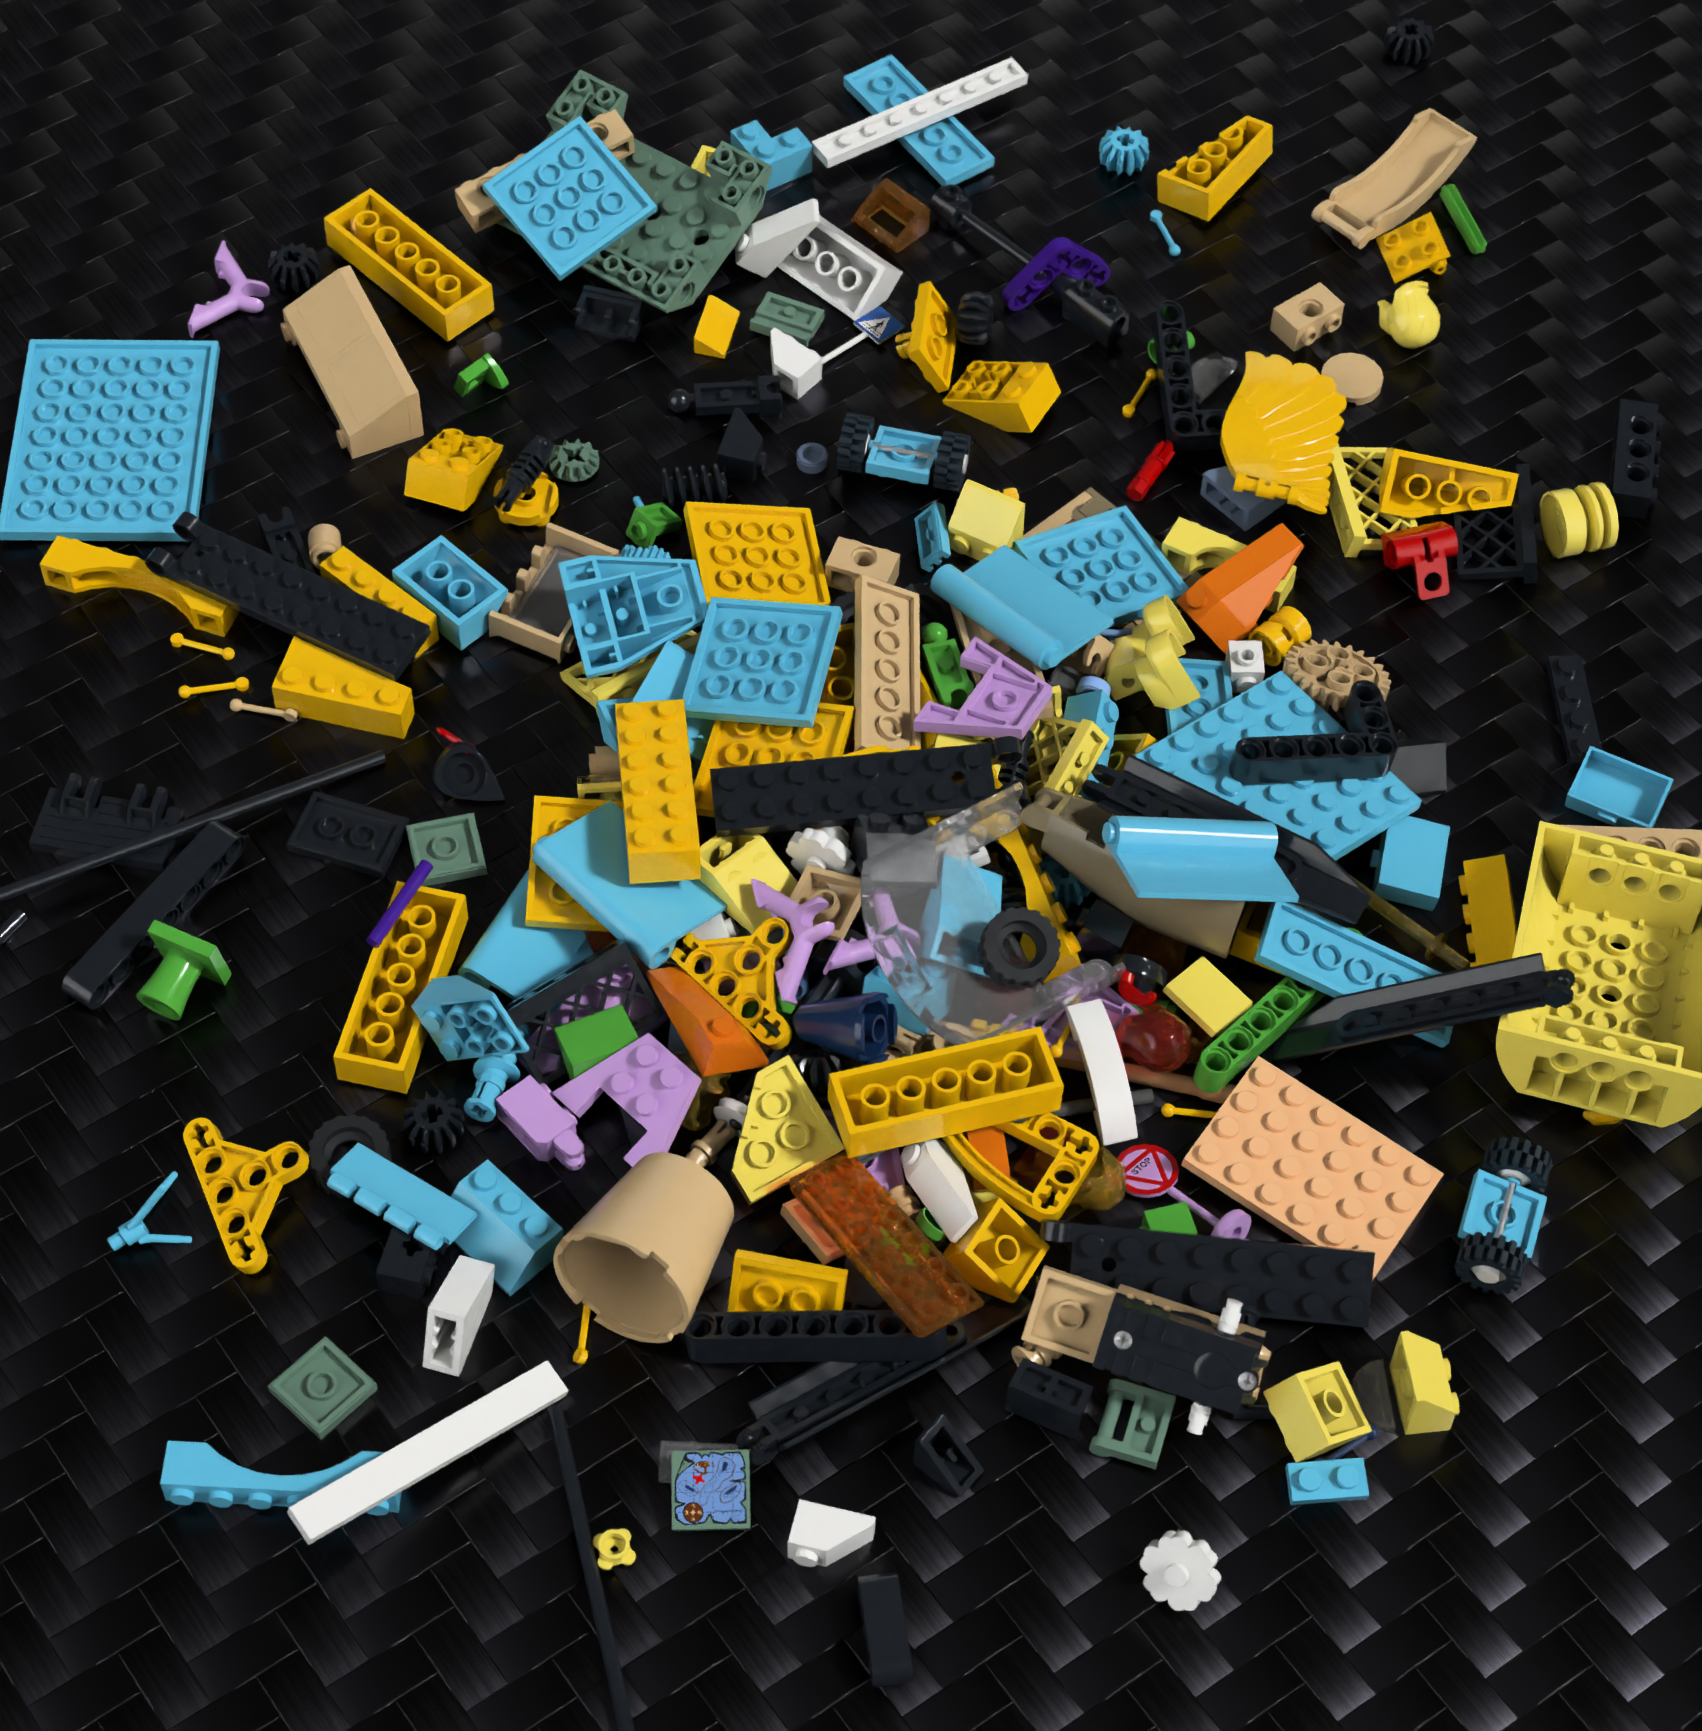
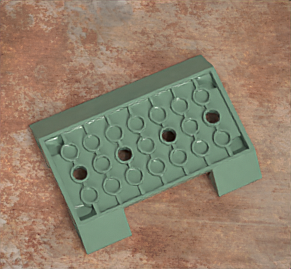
M579 70L546 115L552 127L546 139L579 116L588 123L599 114L616 109L623 119L628 94ZM634 139L635 153L619 160V162L657 205V211H660L661 215L656 220L649 221L645 219L580 267L666 313L692 305L761 211L772 171L771 165L724 141H721L705 163L710 175L709 177ZM507 218L497 222L499 225L522 236ZM700 236H709L705 244L695 245V241Z

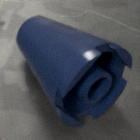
M872 992L805 1003L794 1014L793 1028L802 1040L870 1065L884 1062L890 1056V1054L884 1053L888 1044H895L898 1017L895 1005L887 1002L886 998L889 996L886 993Z

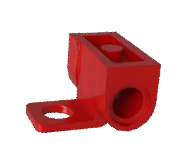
M1439 521L1381 534L1384 565L1391 569L1413 566L1419 599L1427 600L1445 596L1449 593L1446 558L1454 557L1458 554L1457 535L1451 525ZM1436 572L1440 576V584L1435 590L1429 591L1425 588L1424 580L1428 574Z

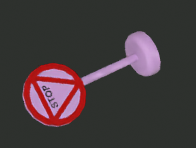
M1141 1144L1129 1147L1116 1158L1113 1174L1116 1183L1123 1191L1143 1198L1157 1197L1167 1192L1180 1203L1187 1202L1188 1208L1211 1224L1214 1227L1211 1233L1212 1236L1246 1238L1252 1222L1251 1216L1240 1209L1231 1210L1219 1220L1173 1187L1178 1180L1179 1167L1176 1159L1169 1151L1157 1145Z

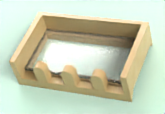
M549 522L546 526V544L544 547L534 546L531 552V567L529 570L519 569L516 575V590L513 594L508 592L501 605V613L491 610L488 614L489 637L501 636L557 659V663L560 664L566 653L573 652L577 640L558 563L589 555L619 556V550Z

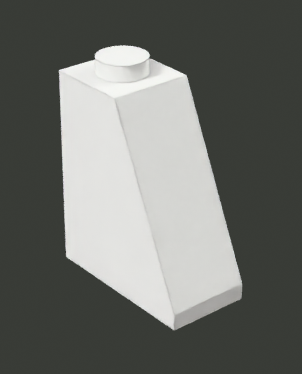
M459 1255L428 1307L423 1367L459 1377L492 1296L495 1264Z

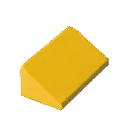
M709 295L694 336V353L725 359L739 317V311L717 297Z

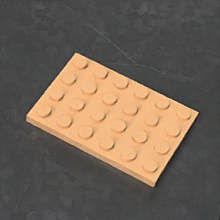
M1260 1056L1250 1066L1184 1157L1181 1166L1304 1245L1374 1251L1373 1280L1444 1175L1435 1167Z

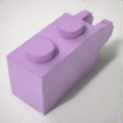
M529 1075L496 1098L498 1118L538 1161H550L556 1157L569 1170L581 1169L585 1163V1156L583 1155L584 1144L582 1140H579L576 1133L577 1119L569 1108L560 1107L546 1084H539Z

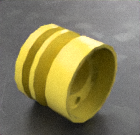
M1593 482L1589 485H1579L1574 488V491L1569 488H1563L1543 494L1539 508L1540 527L1546 546L1554 557L1560 559L1579 555L1584 549L1594 552L1598 549H1609L1615 545L1619 530L1618 513L1613 496L1604 483Z

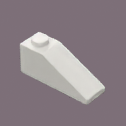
M812 198L752 223L734 246L736 265L767 278L820 223L818 200Z
M937 1138L906 1145L900 1155L906 1180L948 1239L953 1243H957L978 1219L961 1163L951 1153L945 1142Z

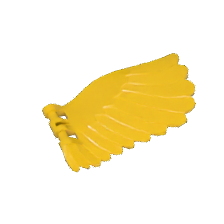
M1245 352V374L1227 409L1221 427L1220 444L1222 453L1231 475L1235 478L1233 491L1242 493L1243 490L1256 493L1255 496L1270 500L1280 498L1287 500V504L1296 505L1307 511L1321 515L1327 513L1326 506L1329 504L1328 500L1330 497V492H1328L1330 481L1327 478H1329L1332 472V467L1328 465L1333 462L1335 456L1330 451L1337 446L1339 437L1335 434L1341 430L1344 424V420L1339 415L1346 409V396L1336 392L1337 384L1332 377L1320 375L1315 367L1307 363L1292 365L1288 359L1281 355L1272 354L1269 357H1265L1258 352Z

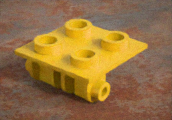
M1431 212L1376 238L1395 283L1428 267L1435 274H1442L1446 271V259L1451 257Z

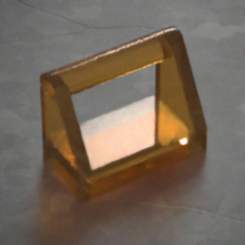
M886 178L875 187L854 214L852 220L898 253L929 231L930 209ZM883 209L906 227L896 238L869 217Z

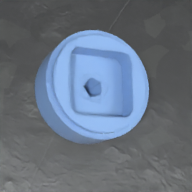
M1084 676L1079 680L1076 694L1079 695L1103 689L1109 697L1112 689L1101 678Z

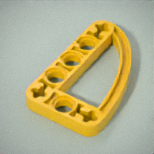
M1050 1112L1027 1117V1120L1022 1123L1010 1121L993 1125L1055 1157L1035 1191L1031 1193L990 1164L976 1151L962 1133L942 1137L951 1153L975 1179L1003 1201L1038 1222H1041L1042 1219L1059 1220L1095 1164L1099 1151V1142L1094 1135ZM1051 1127L1058 1131L1059 1137L1054 1140H1047L1040 1135L1039 1131L1042 1128ZM1067 1136L1070 1140L1066 1142V1147H1063L1065 1137ZM1082 1146L1088 1148V1151H1084L1082 1154L1075 1152L1076 1149H1080ZM1065 1170L1072 1173L1075 1180L1069 1184H1063L1057 1181L1054 1175L1059 1171ZM1051 1191L1056 1194L1053 1206H1049L1047 1209L1042 1208L1041 1203L1045 1204L1051 1196Z

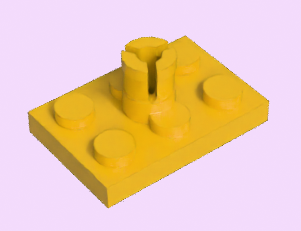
M928 281L919 284L918 295L915 300L914 320L911 323L912 331L898 334L895 342L898 344L903 343L896 346L899 355L903 359L910 358L911 361L915 362L923 372L926 381L930 382L935 390L940 393L949 390L957 340V318L933 284Z
M737 1249L734 1256L727 1312L843 1310L848 1270Z

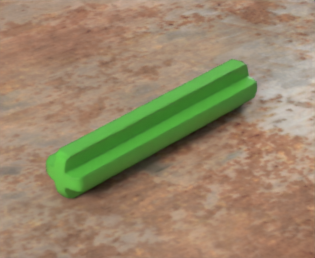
M1452 183L1443 185L1440 196L1471 253L1476 255L1485 252L1487 242L1456 186Z

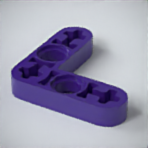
M1059 237L1049 242L1005 286L1002 291V298L1010 310L1018 311L1028 306L1061 272L1077 280L1090 279L1094 281L1097 287L1103 285L1110 278L1111 270L1102 257L1067 238ZM1083 259L1079 264L1073 266L1078 260ZM1043 271L1042 274L1033 278L1038 272Z

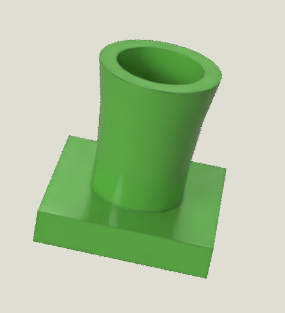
M154 919L147 932L162 955L163 960L151 978L136 994V997L152 1011L172 1020H180L189 995L200 975L225 986L232 973L216 945Z

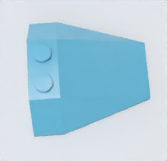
M589 555L558 563L587 679L621 671L663 647L668 640L672 642L700 626L705 621L708 604L695 560Z

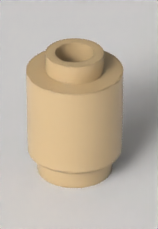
M330 524L316 525L308 533L309 558L318 569H320V563L342 547L339 530Z
M609 746L595 747V754H589L590 774H620L618 752L616 753Z

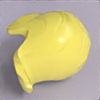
M1411 281L1400 286L1395 292L1392 304H1389L1385 299L1378 301L1380 327L1390 334L1396 343L1404 348L1412 349L1425 346L1434 340L1439 331V311L1428 296L1429 289L1427 288L1429 286L1424 281Z

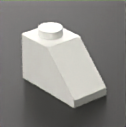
M799 1499L788 1539V1558L794 1559L797 1564L806 1567H814L816 1565L826 1567L871 1542L875 1534L876 1517Z

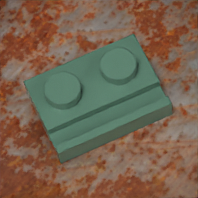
M767 292L756 310L754 319L750 320V330L771 337V330L775 327L781 332L792 336L803 346L808 347L809 340L813 339L824 320L825 310Z

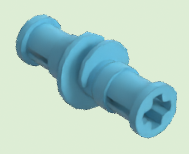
M523 1024L517 1029L524 1040L527 1041L531 1031L527 1024ZM519 1053L479 1057L473 1066V1074L477 1078L476 1088L472 1097L467 1099L464 1104V1111L467 1115L481 1122H490L494 1119L496 1114V1098L503 1094L506 1087L505 1083H515L519 1080L520 1071L515 1065L520 1055Z

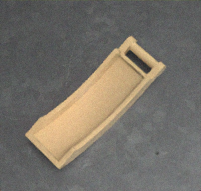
M1432 108L1420 112L1413 117L1412 122L1402 135L1376 162L1353 179L1335 187L1329 199L1315 207L1312 218L1319 223L1324 222L1352 240L1354 246L1362 249L1368 241L1393 229L1418 210L1454 172L1475 144L1477 137Z

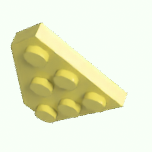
M789 1055L757 1072L730 1173L749 1205L845 1150V1147Z

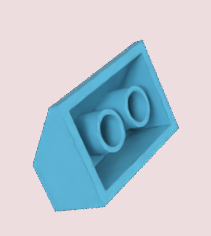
M442 535L392 570L393 583L435 613L438 632L461 651L486 633L489 628L488 614L491 610L498 612L508 595V589Z
M488 1159L459 1182L451 1197L477 1212V1218L452 1243L469 1258L495 1264L494 1282L510 1297L553 1261L555 1249L564 1237L563 1228Z

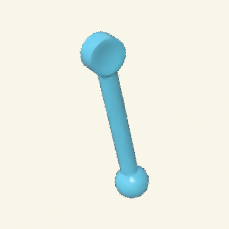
M1159 210L1151 211L1150 220L1157 223L1170 247L1169 253L1172 256L1179 255L1181 249L1173 242L1162 222V212Z

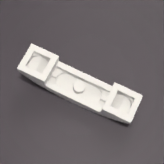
M1101 999L1066 1006L1065 1010L1074 1042L1078 1041L1096 1108L1093 1111L1102 1147L1137 1139L1134 1106L1124 1062L1112 1024Z

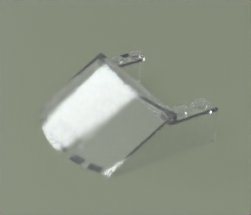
M1020 782L864 860L862 864L861 906L863 920L871 948L884 976L906 1007L934 1033L953 1045L1017 1032L1052 1018L1056 1013L1065 1009L1066 1006L1073 1005L1117 982L1126 970L1123 962L1112 967L1104 960L1093 959L1044 985L1040 982L1036 987L1031 989L1030 987L1025 988L1024 991H1017V989L1012 988L1011 990L1005 989L1004 986L992 982L993 979L989 975L986 976L983 972L984 968L979 963V952H977V946L981 940L979 938L990 920L1001 911L972 862L969 853L1009 834L1019 827L1023 819V813H1021L1022 808L1018 801L1024 789ZM1010 933L1002 942L1004 957L1014 965L1029 964L1014 934Z

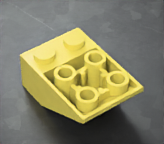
M760 834L717 837L715 835L700 846L701 879L699 880L727 904L724 912L751 934L764 921L772 918L769 911L757 908L751 879L754 878L765 882L766 885L789 898L798 883ZM780 927L773 928L769 932L768 937L780 929Z

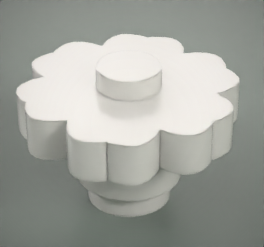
M841 826L823 827L819 830L806 828L803 833L795 832L788 842L786 852L793 858L791 865L801 875L807 865L853 876L856 868L855 862L849 859L852 855L848 849L849 834Z
M1184 1530L1177 1532L1166 1531L1160 1540H1152L1145 1548L1140 1566L1148 1574L1145 1576L1143 1584L1156 1601L1168 1599V1603L1173 1610L1193 1611L1201 1601H1209L1217 1590L1221 1575L1214 1569V1566L1218 1562V1557L1210 1550V1546L1205 1540L1195 1541Z

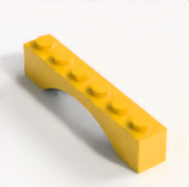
M57 535L40 562L45 585L72 593L108 587L145 591L161 597L176 606L189 619L195 629L221 637L227 635L240 612L172 580L155 575L147 568L145 561L139 557L127 556L113 552L105 547L100 548L89 545L78 539H69Z
M995 777V789H999L1003 784ZM1006 810L967 814L969 822L974 829H977L983 837L1004 847L1012 855L1024 882L1027 909L1036 910L1043 917H1047L1051 921L1050 923L1053 928L1055 927L1058 932L1057 937L1061 943L1059 948L1060 957L1056 962V966L1043 983L1082 965L1077 952L1081 951L1080 944L1073 932L1068 933L1064 922L1068 921V916L1061 903H1055L1052 892L1056 891L1054 883L1047 872L1043 873L1039 863L1043 862L1042 855L1035 843L1030 844L1027 834L1031 830L1029 826L1023 823L1021 814L1018 815L1017 811ZM1023 933L1020 944L1028 963H1030L1035 958L1036 946L1032 938Z

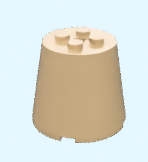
M656 1152L645 1155L562 1238L555 1249L553 1257L557 1278L571 1300L576 1305L582 1301L597 1314L594 1320L607 1329L641 1342L663 1343L671 1341L674 1335L683 1333L691 1321L734 1218L732 1200L723 1185L710 1172L697 1163L671 1153Z

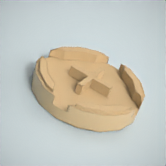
M1340 353L1329 358L1323 365L1321 375L1333 378L1337 384L1336 392L1346 396V405L1350 402L1356 403L1355 406L1373 401L1380 394L1384 378L1381 368L1374 360L1357 353Z

